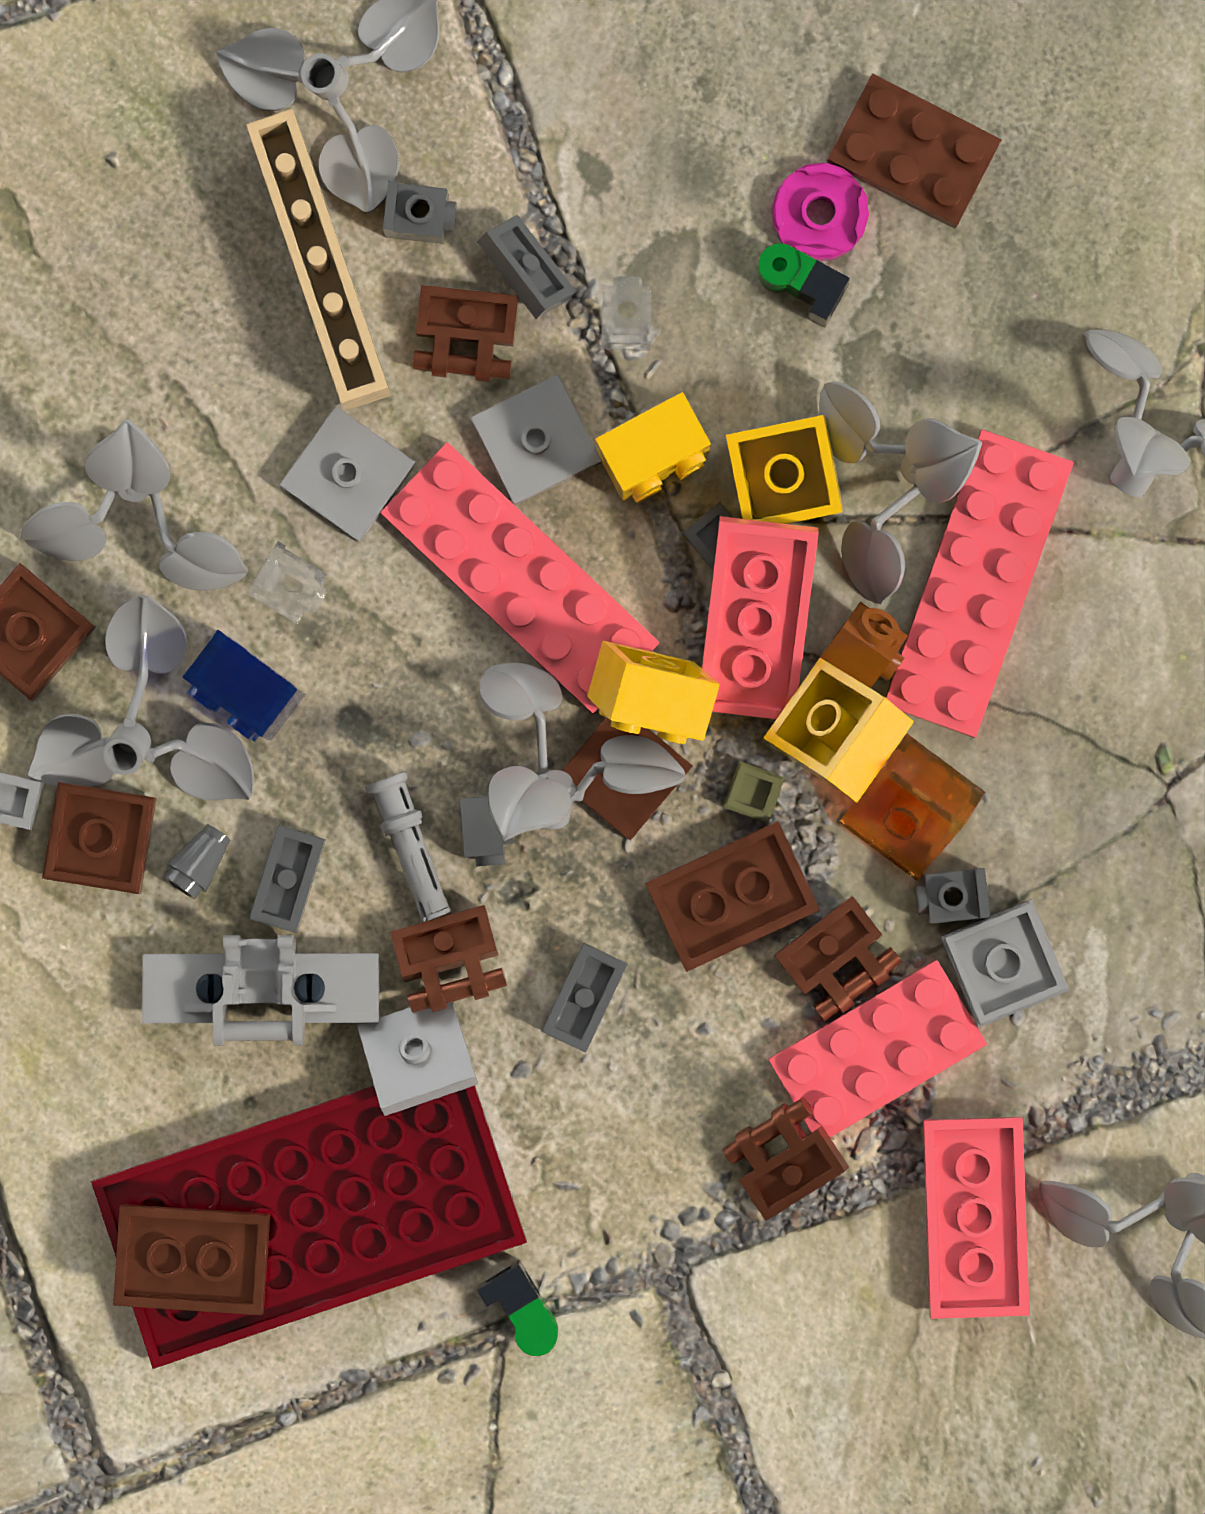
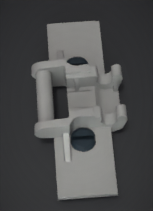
M224 935L223 948H225V954H143L142 1023H213L214 1046H225V1041H293V1046H303L305 1023L379 1022V953H296V939L294 935H278V939H241L240 935ZM228 1004H290L292 1006V1021H228Z

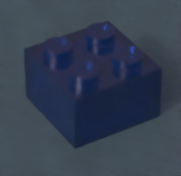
M220 630L216 631L182 676L183 679L192 685L187 691L191 697L214 712H217L220 707L231 714L226 723L254 742H256L259 736L272 741L306 696L304 692Z

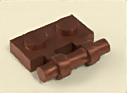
M421 285L416 335L419 337L435 338L433 352L414 351L413 369L432 371V376L447 378V373L475 376V381L490 382L491 378L510 380L512 360L494 359L493 351L494 345L514 347L518 295ZM451 340L479 343L477 357L449 354Z
M853 896L849 897L774 955L804 995L819 983L822 985L828 995L813 1005V1007L824 1021L839 1010L845 1013L855 1005L852 1000L873 984L879 987L890 978L888 973L902 963V960L892 947H889L876 958L868 949V946L880 938L882 933ZM856 957L863 968L840 985L833 976V973Z
M485 905L390 932L404 982L423 978L425 990L407 995L412 1013L430 1008L434 1013L447 1009V1003L474 996L475 1000L489 997V991L507 986L502 968L483 973L481 960L499 955ZM465 965L468 974L467 978L441 985L438 976L439 972Z
M805 1098L797 1100L790 1106L785 1103L771 1111V1118L755 1128L747 1126L735 1135V1141L723 1148V1153L731 1164H735L746 1157L753 1167V1170L743 1175L739 1182L765 1221L841 1175L849 1168L823 1126L807 1136L800 1127V1122L813 1114L812 1107ZM782 1135L789 1147L770 1158L764 1145Z

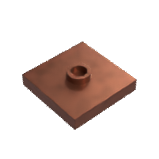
M21 563L16 566L0 585V675L29 700L34 701L94 631L96 626Z
M606 717L562 771L569 774L575 786H578L592 765L602 761L600 752L603 744L612 738L623 735L642 736L658 743L684 769L685 775L693 765L650 729L641 727L639 734L621 731L612 727V720ZM600 773L585 790L582 801L631 841L677 785L649 793L627 794L608 788L603 781V773Z
M58 782L42 879L141 894L157 798Z

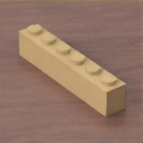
M293 109L246 124L343 408L347 411L391 396Z

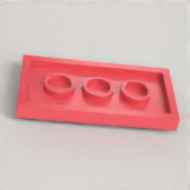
M720 516L702 669L720 684L712 712L777 719L799 688L819 528Z
M935 959L771 1056L768 1060L792 1101L796 1102L801 1098H805L811 1105L813 1114L804 1120L809 1130L813 1132L823 1126L829 1137H832L986 1046L987 1043L940 963Z
M989 1117L922 1120L929 1317L931 1319L1030 1316L1023 1118Z

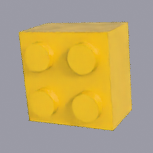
M683 392L595 438V449L621 500L625 501L633 497L636 503L644 501L661 491L662 488L660 486L663 484L661 481L675 473L678 479L682 480L704 468L705 457L709 455L711 447L707 435Z
M825 415L726 435L742 519L788 524L844 511Z
M602 641L587 697L600 709L599 714L612 720L611 726L618 730L639 734L641 727L658 731L657 736L664 740L686 744L687 738L704 741L720 684L694 661Z
M819 658L768 730L764 739L793 762L857 803L914 721L881 694L822 658Z

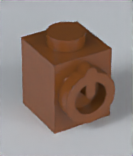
M860 601L820 658L871 688L880 676L888 681L900 666L905 657L899 654L898 650L908 635L899 629L896 620L889 613L882 609L869 608Z

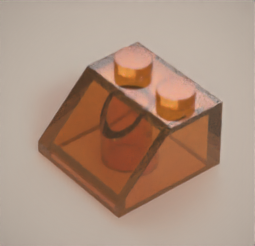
M906 733L857 803L854 801L839 823L917 881L964 827L985 794V791Z

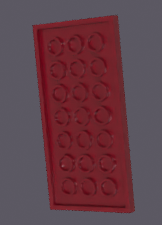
M373 1085L91 1181L115 1257L117 1254L119 1211L122 1204L270 1214L264 1313L262 1315L132 1307L152 1369L527 1243V1238L476 1085L384 1116L381 1110L375 1086Z

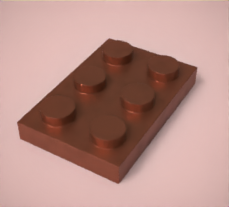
M872 73L826 163L844 168L853 177L956 229L1002 139Z
M779 821L645 883L686 972L820 910Z
M129 1204L120 1205L113 1306L262 1315L265 1303L270 1214Z

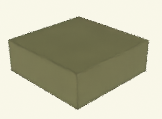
M739 761L722 807L769 824L785 777Z

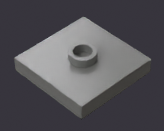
M558 374L471 417L515 506L601 463V459Z
M335 406L280 483V487L360 543L380 516V512L387 506L412 471L416 462Z
M1032 899L990 915L989 918H983L940 936L978 1028L1070 991Z
M454 1002L447 1003V1009L434 1013L431 1008L412 1013L409 1007L380 1017L379 1022H366L357 1025L384 1116L478 1084Z

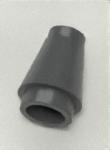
M206 824L204 829L166 864L169 869L163 878L185 895L196 899L201 891L207 892L226 851V847L231 840L215 827Z

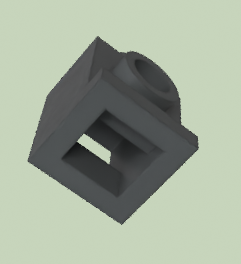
M388 180L383 223L384 234L386 238L444 244L445 230L454 231L457 202L448 201L449 194L447 188L400 184L398 181ZM416 203H426L429 206V213L425 217L416 218L411 214V209Z
M488 796L460 798L464 858L475 857L476 867L505 864L504 845L513 844V838L503 841L490 814Z
M985 868L923 874V885H915L918 915L926 914L927 923L929 924L990 917ZM949 887H956L961 893V900L955 906H949L943 898L945 890Z

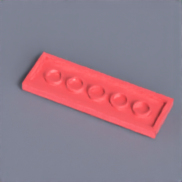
M983 429L977 438L982 441L978 458L969 478L958 492L909 629L908 637L904 643L901 655L905 658L894 672L885 697L905 714L972 738L977 737L1074 464L1073 461Z
M448 442L380 512L382 516L592 714L599 708L587 697L602 641L651 652L660 644L655 637Z

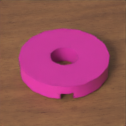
M828 163L806 164L790 174L778 187L771 209L773 228L781 243L789 245L818 261L835 260L850 252L862 238L869 218L867 195L862 186L860 187L858 181L853 178V175L844 168ZM815 200L827 201L834 210V217L827 224H815L807 216V206Z

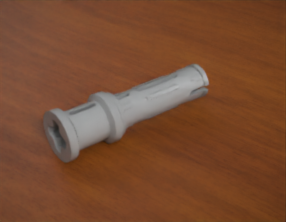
M403 772L365 786L367 794H373L383 821L379 825L381 832H384L385 836L390 835L410 891L416 902L421 922H425L451 912V909L444 896L438 875L422 837L423 835L419 824L422 823L421 818H423L421 810H415L405 784L408 775L407 772Z

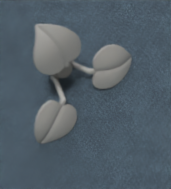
M378 0L365 11L358 27L360 40L366 46L373 49L369 54L351 57L342 55L335 60L330 55L317 53L305 60L303 47L294 35L279 28H265L252 32L236 43L219 49L216 53L224 76L232 88L245 101L261 110L278 111L289 107L297 95V82L303 83L307 89L318 97L328 100L329 105L333 107L344 124L348 135H336L326 142L319 156L318 168L320 176L328 190L336 197L365 213L372 212L385 201L388 180L396 181L399 169V154L395 141L383 127L369 125L357 132L353 121L339 99L348 86L349 79L346 68L375 62L380 56L384 64L396 72L414 71L424 66L434 55L438 45V0Z
M1110 330L1085 331L1082 337H1086V344L1090 353L1103 368L1124 379H1136L1139 384V393L1133 416L1119 418L1114 427L1117 445L1122 457L1111 473L1110 479L1125 494L1133 497H1142L1156 475H1179L1188 469L1190 460L1186 452L1194 447L1201 448L1205 456V419L1198 420L1193 426L1196 436H1190L1181 445L1170 437L1162 435L1160 431L1154 430L1141 419L1150 388L1149 378H1159L1163 372L1157 357L1147 346L1128 335Z
M832 381L824 384L819 403V416L825 415L832 454L840 461L849 464L863 460L867 449L872 453L903 454L905 457L901 461V473L907 482L913 484L910 490L872 520L871 527L861 520H856L848 525L842 538V559L850 580L866 598L875 604L882 605L897 591L902 583L905 572V558L901 546L891 533L881 530L882 524L920 493L927 500L936 503L945 502L953 498L969 478L978 458L982 441L964 435L942 421L928 418L913 424L908 432L906 444H878L873 439L880 430V420L873 405L856 389L844 383Z
M128 418L112 434L96 444L86 457L85 470L88 477L96 485L107 490L97 512L89 516L88 511L78 503H55L44 507L31 516L23 525L21 538L28 545L49 556L67 561L87 560L99 554L106 544V533L97 524L104 520L116 493L124 500L130 502L142 501L149 495L162 544L169 551L161 557L159 568L171 582L192 590H215L232 585L245 577L248 572V567L243 563L239 551L234 545L219 535L209 532H193L180 537L177 543L171 539L159 495L160 491L170 481L169 464L157 445Z
M144 595L130 598L113 615L105 637L107 654L114 666L121 670L139 669V677L127 716L123 723L115 728L111 737L102 738L101 729L98 724L86 716L71 713L55 717L45 726L39 736L34 758L28 770V777L53 786H57L58 782L95 787L106 783L112 778L114 773L120 775L132 774L138 770L143 760L151 763L154 762L156 757L177 749L178 751L172 757L170 769L175 783L182 791L203 800L215 801L233 798L249 800L254 789L253 766L243 743L230 730L213 723H199L191 728L186 742L174 739L155 748L150 747L151 738L148 731L142 725L136 723V715L148 680L149 670L160 674L174 670L182 662L186 654L187 637L179 620L153 598Z
M523 663L498 664L485 670L479 686V696L487 710L495 716L513 721L524 720L533 715L537 729L538 775L526 767L511 766L498 771L490 781L488 790L489 810L494 825L503 841L535 829H560L566 826L570 821L573 802L583 800L585 790L600 773H603V781L608 788L627 794L659 791L675 786L685 780L684 769L658 743L642 736L623 735L612 738L603 744L600 752L602 761L594 763L578 786H575L571 776L566 772L560 770L548 771L546 723L542 711L557 709L561 704L562 693L556 680L544 670Z
M1190 1173L1185 1178L1171 1180L1158 1199L1118 1221L1111 1220L1112 1212L1109 1205L1094 1193L1066 1183L1056 1181L1041 1182L1040 1194L1054 1224L1069 1239L1087 1247H1103L1109 1241V1232L1117 1233L1163 1206L1166 1207L1165 1217L1169 1224L1180 1231L1187 1232L1171 1269V1278L1162 1275L1155 1276L1150 1283V1296L1157 1311L1171 1325L1184 1333L1205 1339V1285L1194 1279L1182 1278V1268L1194 1238L1196 1237L1205 1244L1204 1175Z

